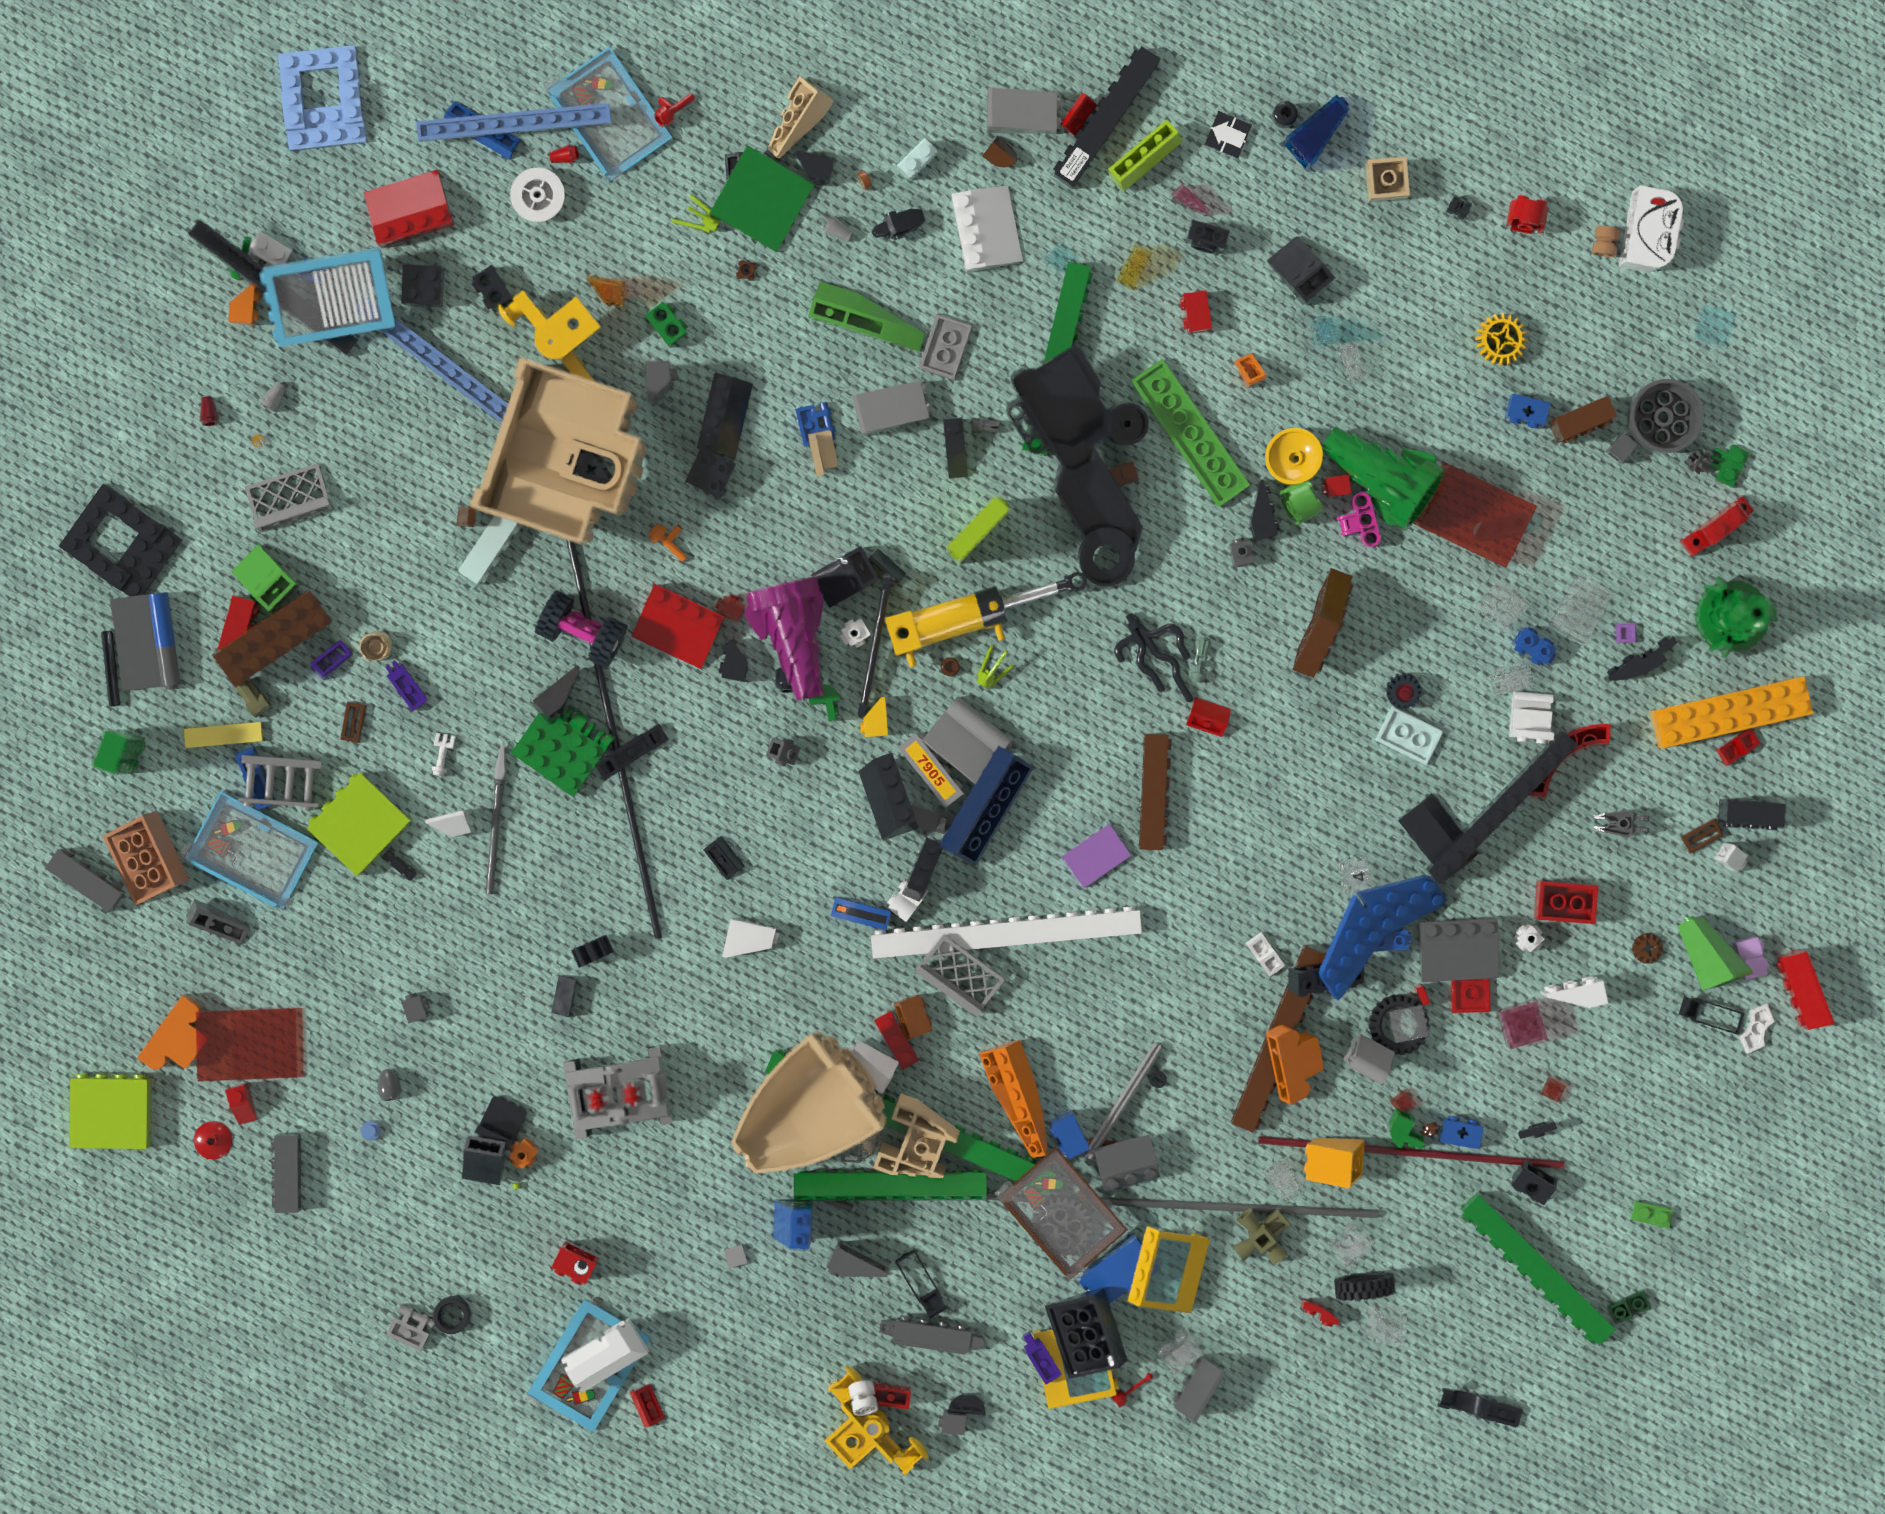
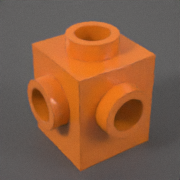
M525 1137L521 1143L516 1141L509 1149L512 1153L508 1157L511 1158L510 1162L516 1168L521 1167L523 1169L526 1165L530 1167L536 1161L534 1156L540 1149Z

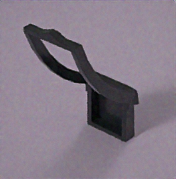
M1684 996L1678 1015L1739 1035L1746 1013L1702 999ZM1705 1002L1740 1013L1741 1017L1736 1032L1696 1020L1701 1003Z
M915 1249L904 1253L895 1260L906 1282L919 1303L926 1310L930 1319L947 1309L938 1287ZM914 1253L935 1287L933 1291L921 1298L916 1294L898 1263Z

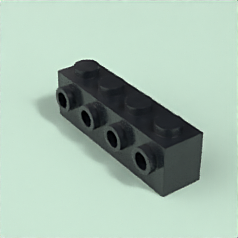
M1323 962L1288 968V991L1295 993L1298 997H1306L1309 993L1322 994L1325 990H1328L1319 976V970ZM1364 967L1349 988H1354L1358 984L1364 983Z

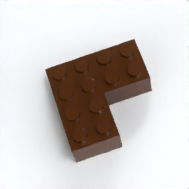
M1330 568L1318 593L1312 619L1299 643L1293 671L1312 678L1315 677L1317 671L1321 672L1324 665L1323 660L1328 658L1331 651L1329 647L1331 645L1334 646L1338 636L1336 633H1340L1344 622L1341 620H1344L1347 613L1345 608L1350 601L1348 595H1350L1353 589L1351 575Z

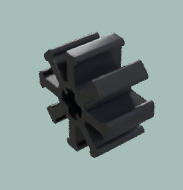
M606 934L572 949L571 952L580 968L613 953L614 950Z

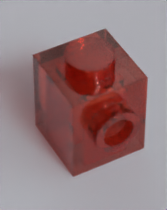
M730 594L729 597L724 595L723 599L719 597L715 608L718 609L716 613L738 623L746 605L739 602L740 598Z

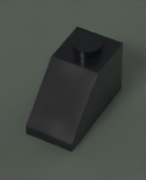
M796 150V158L809 178L814 181V184L825 186V183L830 184L835 162L834 158Z

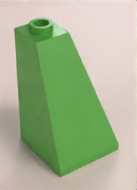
M1694 916L1684 919L1683 924L1678 925L1702 991L1720 987L1754 974L1752 969L1703 917L1695 919Z

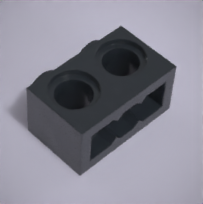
M492 265L472 277L474 280L472 285L477 293L481 292L485 299L482 301L488 310L492 309L496 312L499 310V304L504 307L513 301V297ZM490 277V285L482 286V279ZM495 293H500L501 300L497 303L492 302V296Z

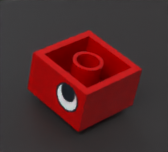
M565 1241L551 1268L554 1269V1273L562 1277L567 1275L572 1278V1282L578 1285H582V1283L586 1285L599 1258Z

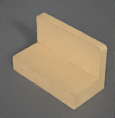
M831 430L808 434L817 477L824 475V469L838 466Z

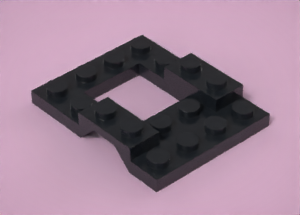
M102 484L64 537L59 547L116 589L131 597L146 593L183 539L153 520L110 487ZM108 511L138 532V535L118 563L87 543Z

